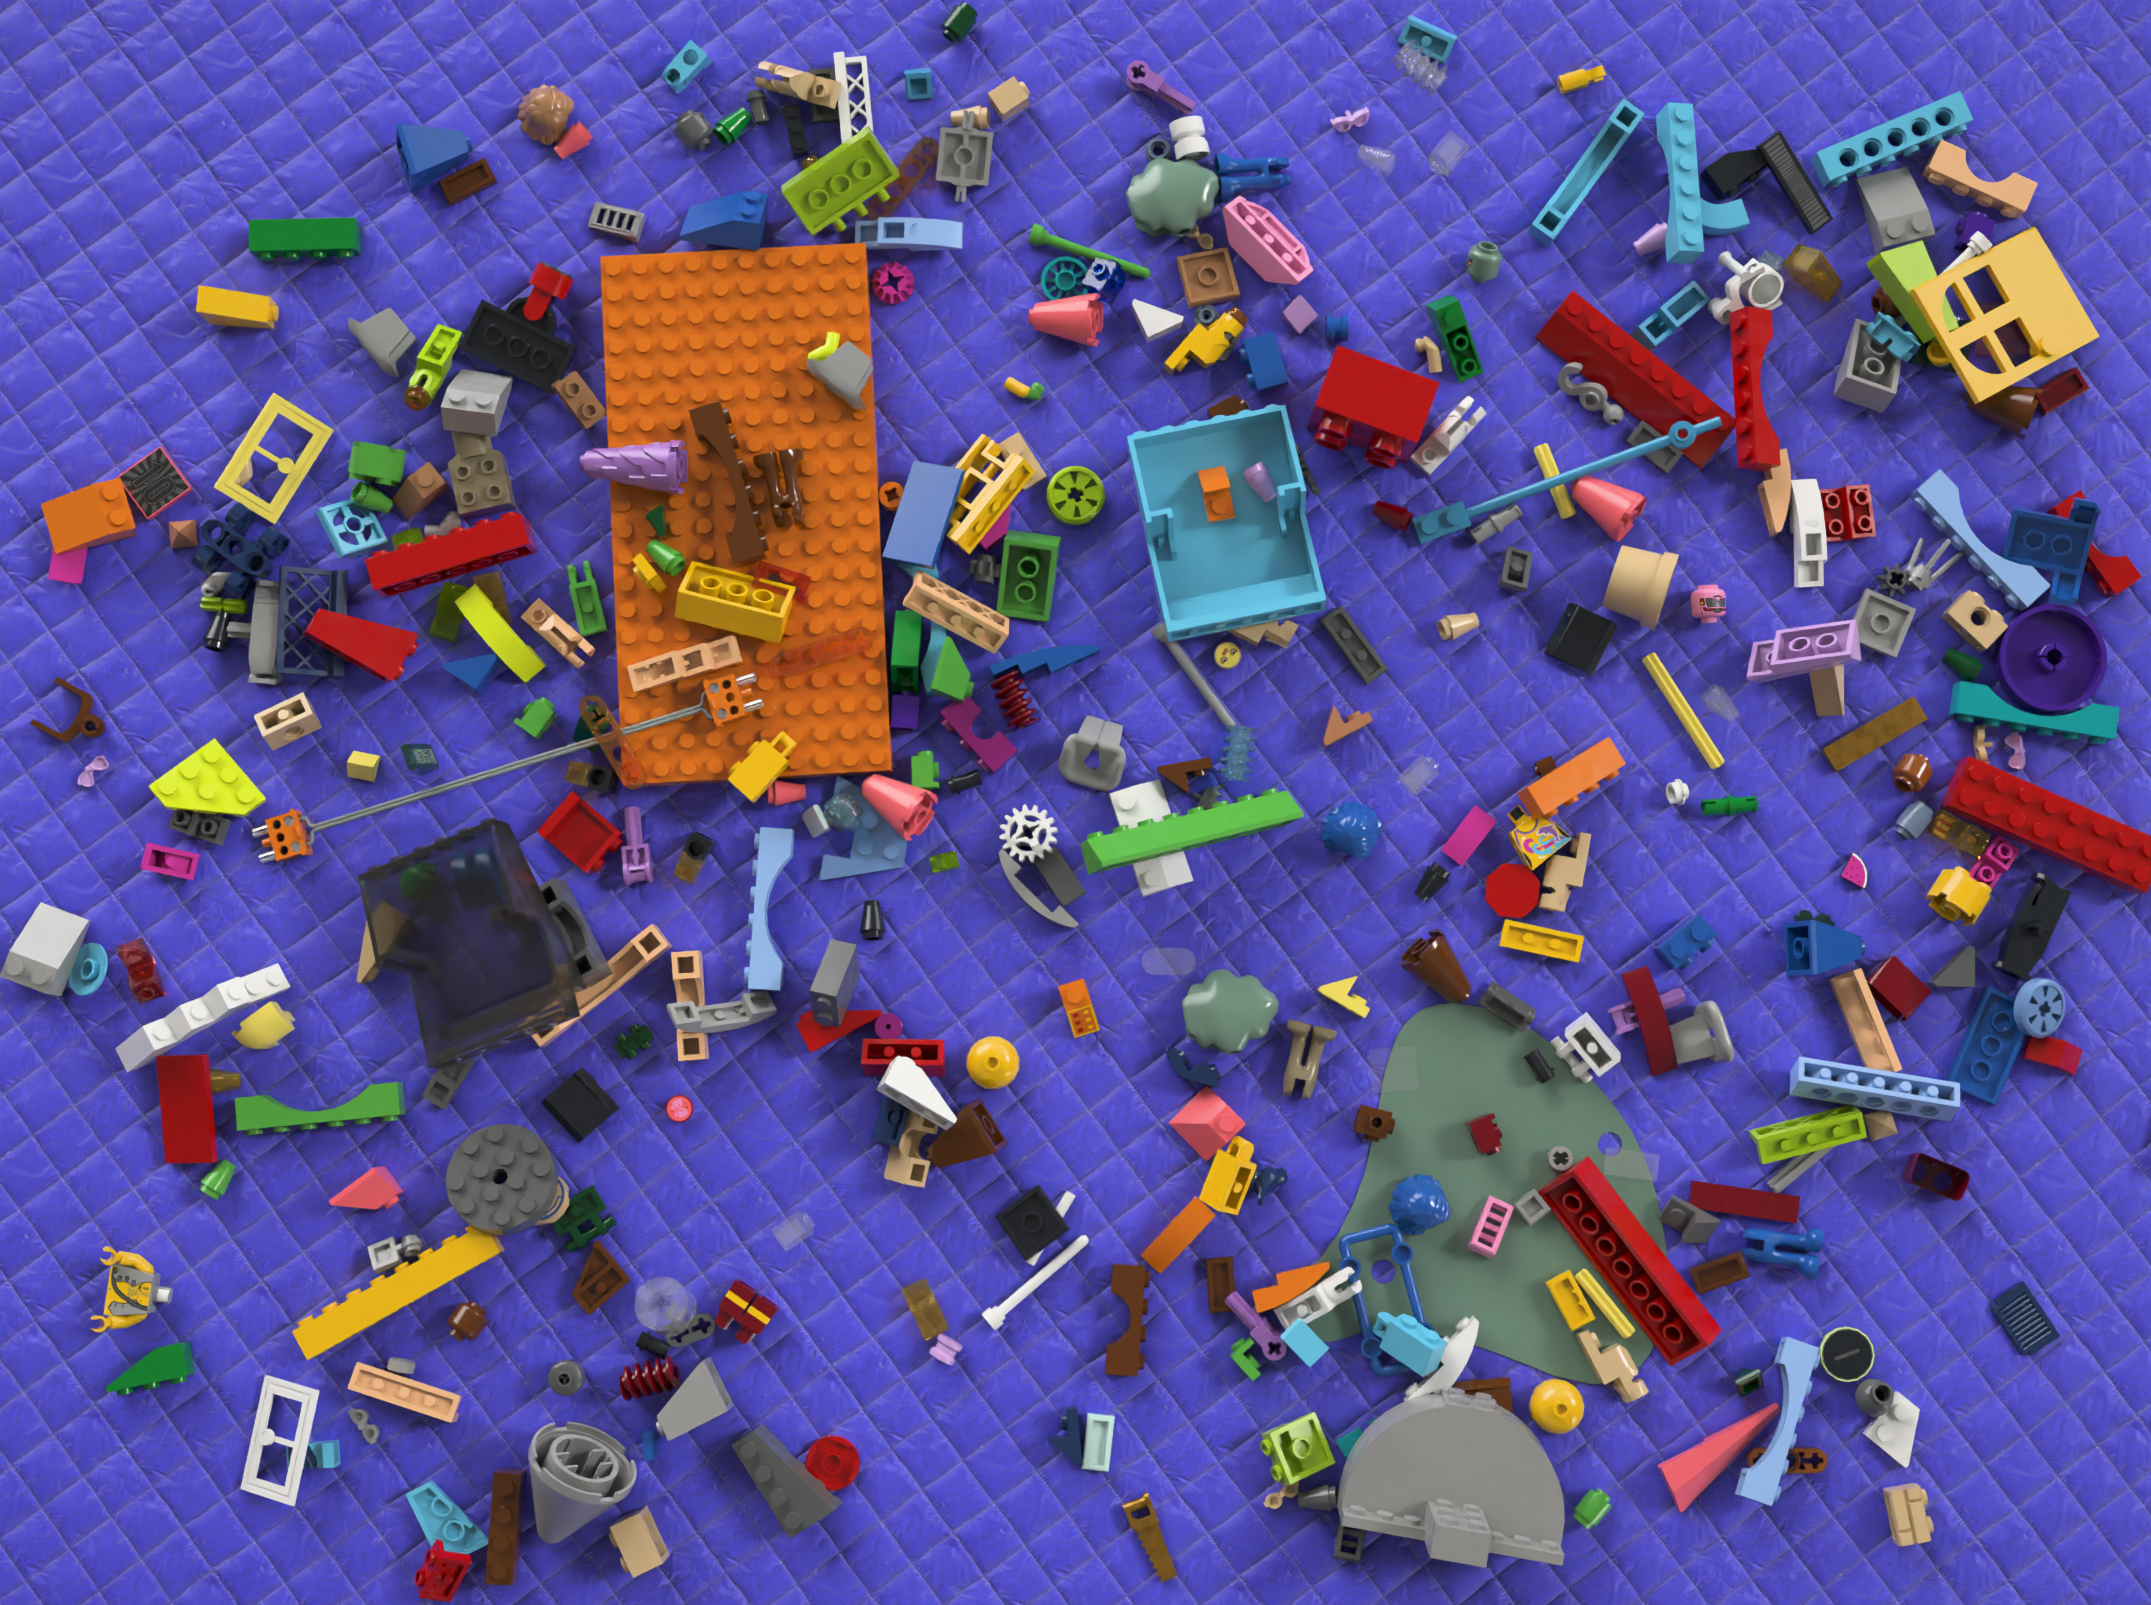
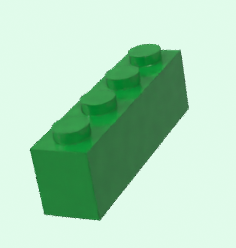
M355 217L249 220V251L260 261H273L274 257H284L285 260L289 261L300 260V257L325 260L327 256H337V258L345 260L352 259L353 256L361 255V224Z

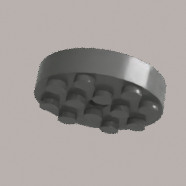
M512 1124L491 1125L471 1134L458 1146L452 1155L446 1173L447 1195L454 1210L471 1227L491 1235L514 1234L534 1225L552 1205L558 1187V1169L551 1151L536 1134L526 1128ZM500 1173L503 1176L508 1175L506 1182L503 1184H497L501 1177Z

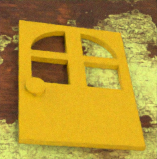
M2031 227L1989 249L1985 254L1981 253L1911 290L1913 299L1975 404L2100 337L2036 227ZM1985 267L2005 301V304L1986 314H1983L1963 280L1964 277ZM1951 285L1971 322L1949 333L1943 318L1942 301L1947 288ZM2013 320H2016L2030 344V355L2032 357L2017 367H2014L1994 333L1996 329ZM1982 338L2002 374H1990L1979 370L1964 357L1959 349Z

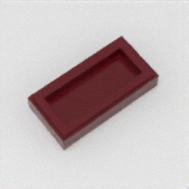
M2077 366L2039 388L2043 389L2041 395L2036 393L2034 399L2039 400L2037 409L2043 417L2090 389Z

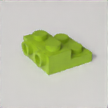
M1310 1412L1261 1434L1263 1440L1260 1442V1447L1266 1456H1270L1273 1466L1270 1468L1272 1477L1276 1482H1280L1281 1485H1291L1335 1464L1315 1412Z

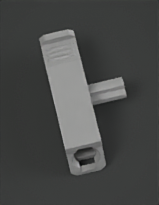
M256 580L252 622H229V626H227L228 638L250 639V676L248 683L283 684V674L276 673L279 581ZM289 600L285 603V610H286L288 613H289ZM287 628L284 630V636H285L286 639H287ZM285 655L283 656V668L285 663Z

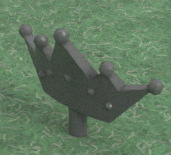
M1225 783L1206 788L1203 795L1194 792L1193 797L1200 800L1197 807L1203 806L1204 810L1212 809V804L1218 802L1215 797L1223 796L1218 790L1221 787H1225Z

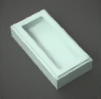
M1087 1414L1082 1469L1109 1472L1115 1416Z

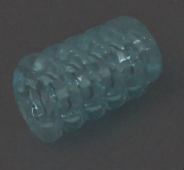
M1240 725L1226 726L1225 731L1232 736H1226L1223 739L1230 746L1222 748V753L1228 757L1221 758L1220 763L1227 767L1220 768L1218 773L1225 777L1223 779L1229 781L1250 783L1251 780L1244 777V774L1252 772V769L1247 767L1246 763L1254 762V759L1247 754L1256 751V748L1250 746L1249 742L1258 740L1257 737L1251 735V732L1258 731V729Z

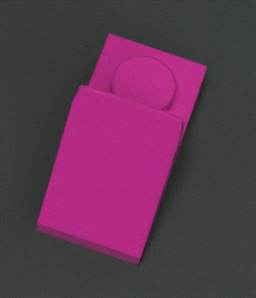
M146 843L140 869L193 880L200 854Z

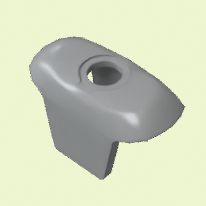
M391 308L381 311L364 322H358L349 317L348 327L351 334L366 349L384 373L392 377H399L396 364L416 341L414 334Z
M847 341L824 361L806 359V365L810 374L828 390H831L853 409L866 410L859 395L874 371L871 365V358Z

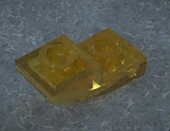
M500 569L474 575V584L493 603V608L507 624H512Z

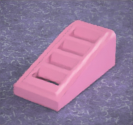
M1489 1196L1467 1249L1492 1259L1497 1252L1514 1206ZM1492 1207L1505 1213L1504 1217L1490 1212V1208ZM1486 1218L1500 1223V1226L1497 1227L1486 1222ZM1482 1228L1495 1233V1238L1481 1232ZM1478 1238L1492 1244L1491 1247L1478 1242Z

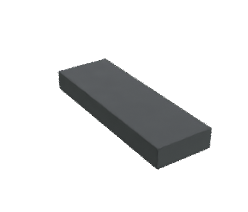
M1342 605L1319 621L1366 686L1388 670Z

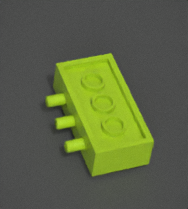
M868 126L781 185V189L787 201L813 236L831 223L837 232H842L846 229V225L840 217L851 209H854L860 218L864 217L868 210L862 202L873 194H876L881 203L889 200L890 196L884 187L900 177L898 168Z

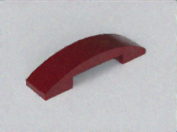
M1643 966L1622 973L1621 977L1628 1000L1632 1002L1646 1050H1644L1651 1076L1678 1069L1667 1017L1648 967Z

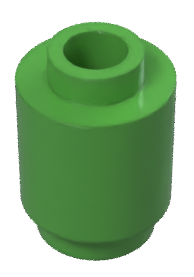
M1590 1488L1574 1508L1576 1512L1572 1516L1590 1530L1593 1525L1597 1526L1612 1506L1608 1503L1611 1498L1599 1488L1595 1492Z

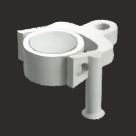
M1726 251L1720 254L1718 264L1726 266L1735 275L1725 283L1727 297L1723 300L1719 297L1714 298L1708 305V310H1710V313L1713 314V317L1723 325L1729 324V313L1744 308L1739 293L1756 308L1773 310L1782 305L1779 297L1783 291L1784 283L1783 278L1777 271L1767 264L1759 263L1754 258L1745 266H1742L1732 258L1730 252Z

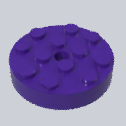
M2042 605L2032 608L2012 619L1997 640L1994 652V666L1997 678L2004 691L2015 702L2032 711L2055 713L2078 706L2089 699L2103 681L2107 667V651L2103 637L2088 617L2073 608L2063 605ZM2047 653H2051L2054 656V665L2050 664L2047 658H2044L2047 656Z

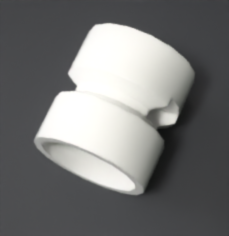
M1183 117L1169 124L1172 140L1177 142L1174 145L1177 162L1187 158L1199 161L1210 155L1208 142L1202 137L1205 134L1202 117Z

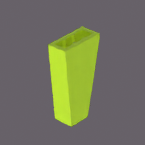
M1923 241L1881 252L1866 263L1868 269L1923 344L1931 341L1939 344L1911 295L1912 289L1937 277ZM1944 294L1942 313L1950 333L1958 329L1959 326Z

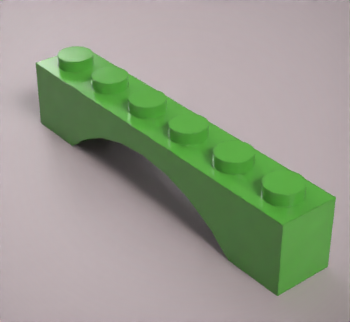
M403 1082L369 1085L360 1095L348 1103L324 1111L294 1109L278 1102L269 1095L235 1098L237 1131L246 1130V1135L263 1134V1128L273 1127V1133L290 1131L291 1125H300V1130L317 1128V1123L327 1122V1127L344 1126V1120L354 1119V1125L371 1123L372 1117H381V1122L398 1120V1115L405 1114Z

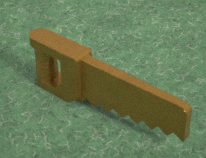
M1145 1492L1143 1493L1144 1496L1122 1505L1130 1527L1133 1528L1135 1533H1139L1138 1539L1142 1540V1547H1145V1553L1150 1555L1149 1561L1153 1562V1568L1157 1569L1156 1574L1161 1577L1160 1582L1162 1583L1175 1578L1176 1571L1159 1528V1521L1149 1494ZM1148 1506L1149 1515L1141 1518L1132 1516V1512Z

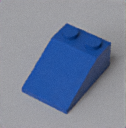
M741 191L690 206L680 233V240L759 250L767 224L768 194H760L756 191Z

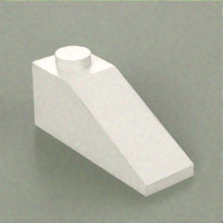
M898 1055L890 1062L876 1089L877 1091L945 1130H948L955 1124L956 1116L924 1071L916 1066L912 1059Z

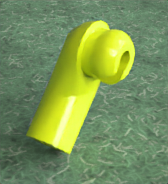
M827 332L825 345L811 351L808 354V359L824 361L837 350L840 334Z

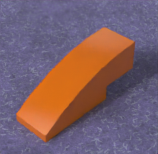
M1194 1196L1140 1256L1161 1274L1208 1225L1216 1214Z
M1329 1261L1276 1273L1277 1285L1252 1290L1257 1313L1282 1305L1306 1291L1330 1268Z

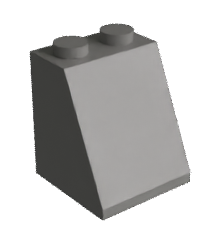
M711 1357L704 1359L698 1364L657 1415L659 1421L656 1422V1427L662 1437L666 1436L668 1441L728 1412L734 1406Z

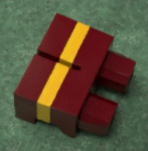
M737 1278L718 1306L720 1311L714 1323L727 1330L735 1319L742 1324L735 1337L747 1345L756 1335L761 1334L780 1307L760 1293L747 1312L744 1313L758 1291Z

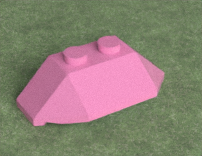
M1238 196L1222 209L1229 245L1266 282L1297 285L1313 272L1305 247L1269 210L1253 202L1246 201L1241 196Z

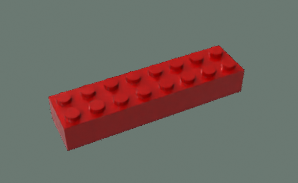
M1971 756L1959 760L1940 808L2134 894L2148 892L2151 885L2150 835Z

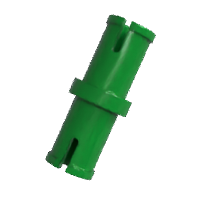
M1725 795L1724 798L1702 799V815L1725 814L1726 816H1734V813H1754L1758 810L1757 797L1752 795L1733 798L1732 795Z

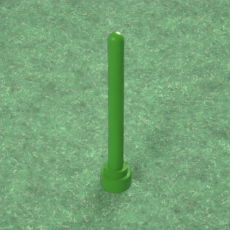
M1034 223L1028 244L1036 247L1047 244L1144 279L1149 278L1151 275L1148 268L1048 234V231L1044 230V226Z

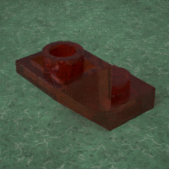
M139 938L117 946V955L128 971V986L139 1004L165 996V989L155 958L144 939Z

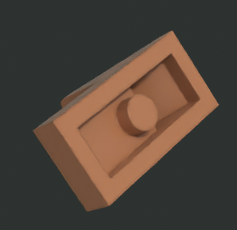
M1333 706L1321 743L1323 748L1371 724L1373 719L1369 712L1361 714L1359 710L1346 717L1347 723L1344 724L1336 707Z

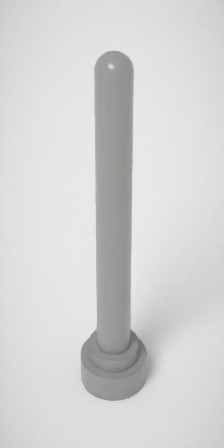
M1164 622L1151 630L1150 633L1156 641L1159 639L1161 643H1165L1226 729L1233 730L1236 726L1235 721L1176 641L1168 642Z

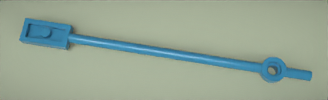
M1719 416L1695 425L1686 421H1679L1673 424L1668 435L1474 506L1465 508L1463 501L1413 518L1412 522L1419 541L1423 545L1471 527L1469 518L1669 445L1677 449H1686L1693 444L1696 435L1721 427L1722 423ZM1685 430L1687 437L1684 439L1679 438L1678 431Z

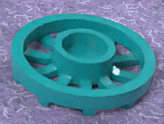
M1068 256L1058 257L1049 262L1044 268L1041 276V287L1043 293L1050 301L1060 299L1063 292L1066 293L1067 298L1071 297L1070 291H1073L1077 296L1085 295L1090 288V275L1086 266L1078 259ZM1064 262L1072 263L1069 270H1065ZM1057 263H1060V272H1057L1053 268V266ZM1077 265L1082 269V271L1077 274H1074L1073 271L1075 266ZM1048 271H1051L1056 276L1055 279L1046 278ZM1085 275L1086 282L1076 281L1077 278ZM1045 282L1055 283V286L1047 290ZM1075 286L1085 287L1083 293L1081 294ZM1058 289L1057 297L1051 296L1050 293Z

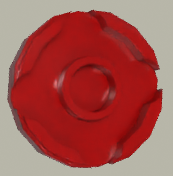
M829 1435L821 1437L813 1443L807 1453L805 1466L808 1472L826 1485L825 1488L827 1490L836 1491L845 1488L853 1482L859 1472L860 1457L857 1448L850 1440L843 1436Z

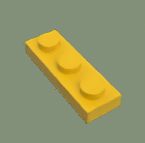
M641 553L632 559L636 564L633 571L649 590L655 588L660 593L667 588L666 584Z
M1504 919L1498 946L1579 963L1584 936Z

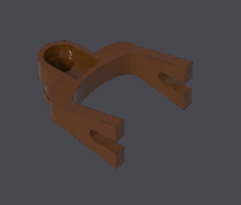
M56 677L55 683L81 696V707L77 717L70 727L61 733L37 720L32 719L30 724L63 742L72 741L80 732L91 738L101 737L105 733L106 724L101 718L91 713L94 706V697L71 683ZM91 722L95 723L96 730H89L88 726Z

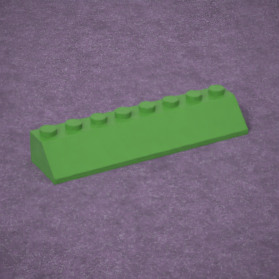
M1277 788L1261 792V797L1253 798L1252 794L1238 797L1237 803L1228 804V800L1212 804V809L1204 810L1203 806L1187 810L1188 815L1180 817L1178 812L1168 814L1162 817L1163 821L1154 823L1153 819L1140 821L1137 823L1138 827L1129 829L1128 825L1113 828V833L1103 835V831L1087 835V840L1080 843L1088 875L1286 826L1303 818L1304 814L1287 790L1278 792Z

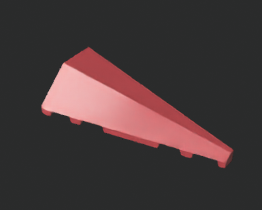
M1773 1403L1704 1438L1703 1442L1657 1465L1680 1513L1703 1492L1780 1412L1777 1403Z

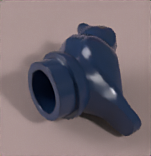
M1256 1167L1248 1191H1255L1258 1196L1257 1203L1262 1205L1264 1197L1272 1193L1278 1186H1282L1287 1182L1288 1173L1284 1170V1167L1278 1169L1265 1167L1261 1170Z

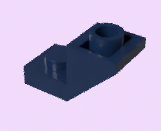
M1173 1047L1165 1052L1177 1076L1211 1087L1220 1085L1217 1080L1221 1078V1075L1214 1063L1209 1065L1208 1061H1205L1187 1070L1186 1065L1190 1063L1183 1050L1177 1051L1176 1047Z

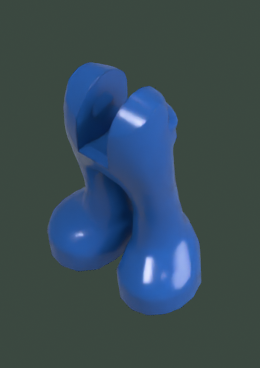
M1216 153L1214 168L1215 174L1220 179V188L1217 192L1219 202H1229L1235 192L1242 190L1275 189L1290 185L1291 175L1280 174L1270 176L1269 172L1288 168V158L1277 156L1256 159H1234L1225 153ZM1242 172H1258V173H1259V175H1257V176H1246V177H1245V176H1242V177H1230V176H1227V175H1229V174H1237V173H1242Z
M1814 1228L1800 1235L1767 1229H1745L1743 1237L1757 1241L1758 1239L1764 1240L1763 1251L1756 1250V1248L1741 1247L1743 1257L1758 1262L1794 1267L1799 1269L1805 1278L1810 1280L1816 1279L1819 1269L1818 1256L1776 1250L1775 1246H1786L1819 1253L1823 1241L1822 1229Z

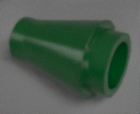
M1951 647L1941 660L1964 682L1968 680L1971 683L1984 666L1978 662L1980 659L1956 651Z

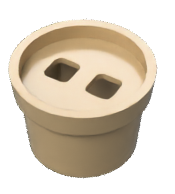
M1622 545L1602 606L1640 621L1641 626L1654 631L1679 554L1670 552L1659 554Z

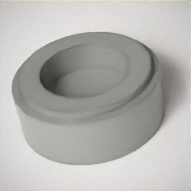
M391 1357L388 1360L387 1369L400 1373L414 1374L416 1363L404 1358Z

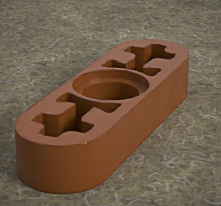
M1754 1447L1748 1451L1746 1463L1749 1468L1755 1464L1753 1458H1757L1758 1453H1761L1762 1456L1768 1447ZM1793 1447V1449L1788 1450L1793 1455L1794 1461L1788 1467L1786 1473H1819L1827 1466L1826 1454L1817 1447ZM1801 1452V1457L1811 1458L1812 1453H1815L1820 1458V1462H1816L1815 1467L1809 1462H1801L1802 1468H1799L1800 1457L1798 1453Z

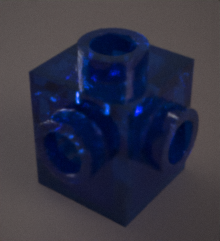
M1096 257L1081 284L1089 294H1100L1101 297L1098 300L1113 304L1118 293L1124 287L1127 276L1117 261Z

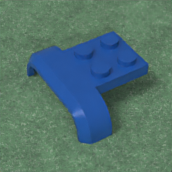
M2076 497L2073 500L2068 518L2014 507L2001 557L2017 564L2054 571L2049 602L2070 606L2078 601L2081 579L2101 509L2096 501Z

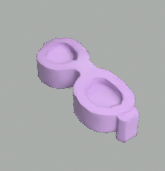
M1367 106L1353 115L1347 110L1345 111L1346 116L1338 117L1334 120L1330 119V123L1339 132H1347L1354 124L1357 127L1365 125L1370 112Z

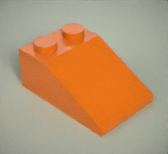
M121 477L95 483L41 503L56 555L136 536V527Z

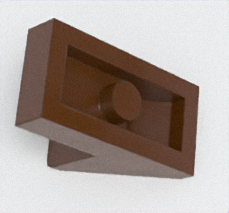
M1211 757L1158 766L1157 773L1186 795H1189L1190 791L1186 774H1191L1192 778L1206 776L1207 771L1212 769Z

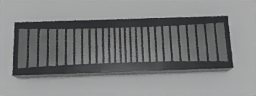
M1775 131L1755 146L1808 234H1814L1833 219L1781 131Z

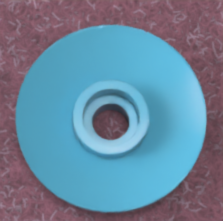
M87 943L78 952L69 975L70 987L77 995L88 996L94 993L105 978L108 959L106 951L101 945Z

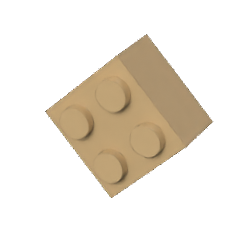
M647 1505L617 1519L610 1526V1540L615 1548L619 1547L623 1556L620 1558L623 1569L626 1573L630 1572L632 1578L663 1564L670 1556Z

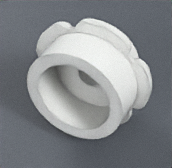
M1675 779V782L1667 784L1666 796L1671 804L1683 805L1689 797L1688 786L1682 783L1680 779Z

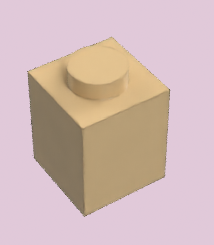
M1013 76L988 93V102L1002 122H1005L1029 106L1028 96L1030 92L1023 81L1018 82Z

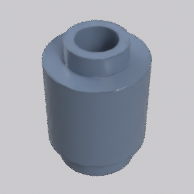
M1918 800L1914 804H1909L1894 823L1896 827L1895 833L1905 841L1909 839L1916 840L1932 821L1933 811Z

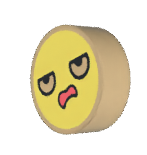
M1232 642L1221 643L1214 652L1215 663L1222 669L1236 667L1241 659L1239 647Z

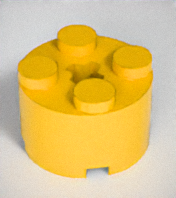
M1956 866L1954 870L1944 869L1927 893L1925 900L1930 899L1929 906L1943 918L1951 922L1959 919L1963 921L1961 926L1971 927L1988 903L1992 889L1987 884L1977 882L1969 877L1970 873L1962 867Z

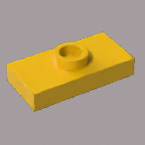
M1570 1270L1545 1282L1570 1331H1574L1596 1319Z

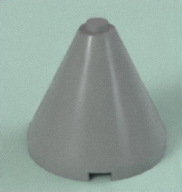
M567 1422L565 1427L554 1428L555 1424L550 1423L536 1432L529 1446L528 1458L537 1533L546 1543L561 1542L625 1498L634 1485L637 1477V1468L634 1460H631L629 1463L623 1455L626 1448L615 1438L595 1427L582 1423Z

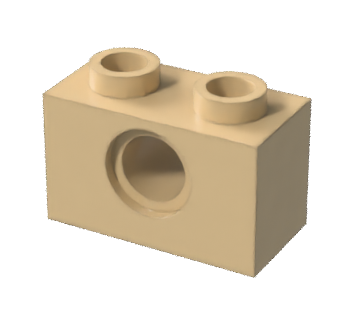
M1967 590L1940 617L1980 653L1986 650L2004 632L2008 625L2003 622L2004 617L1999 612L1990 610L1984 604L1985 600L1981 595ZM1972 613L1980 617L1981 622L1979 626L1971 621Z
M300 693L254 715L263 738L273 751L322 728L312 704L304 693Z

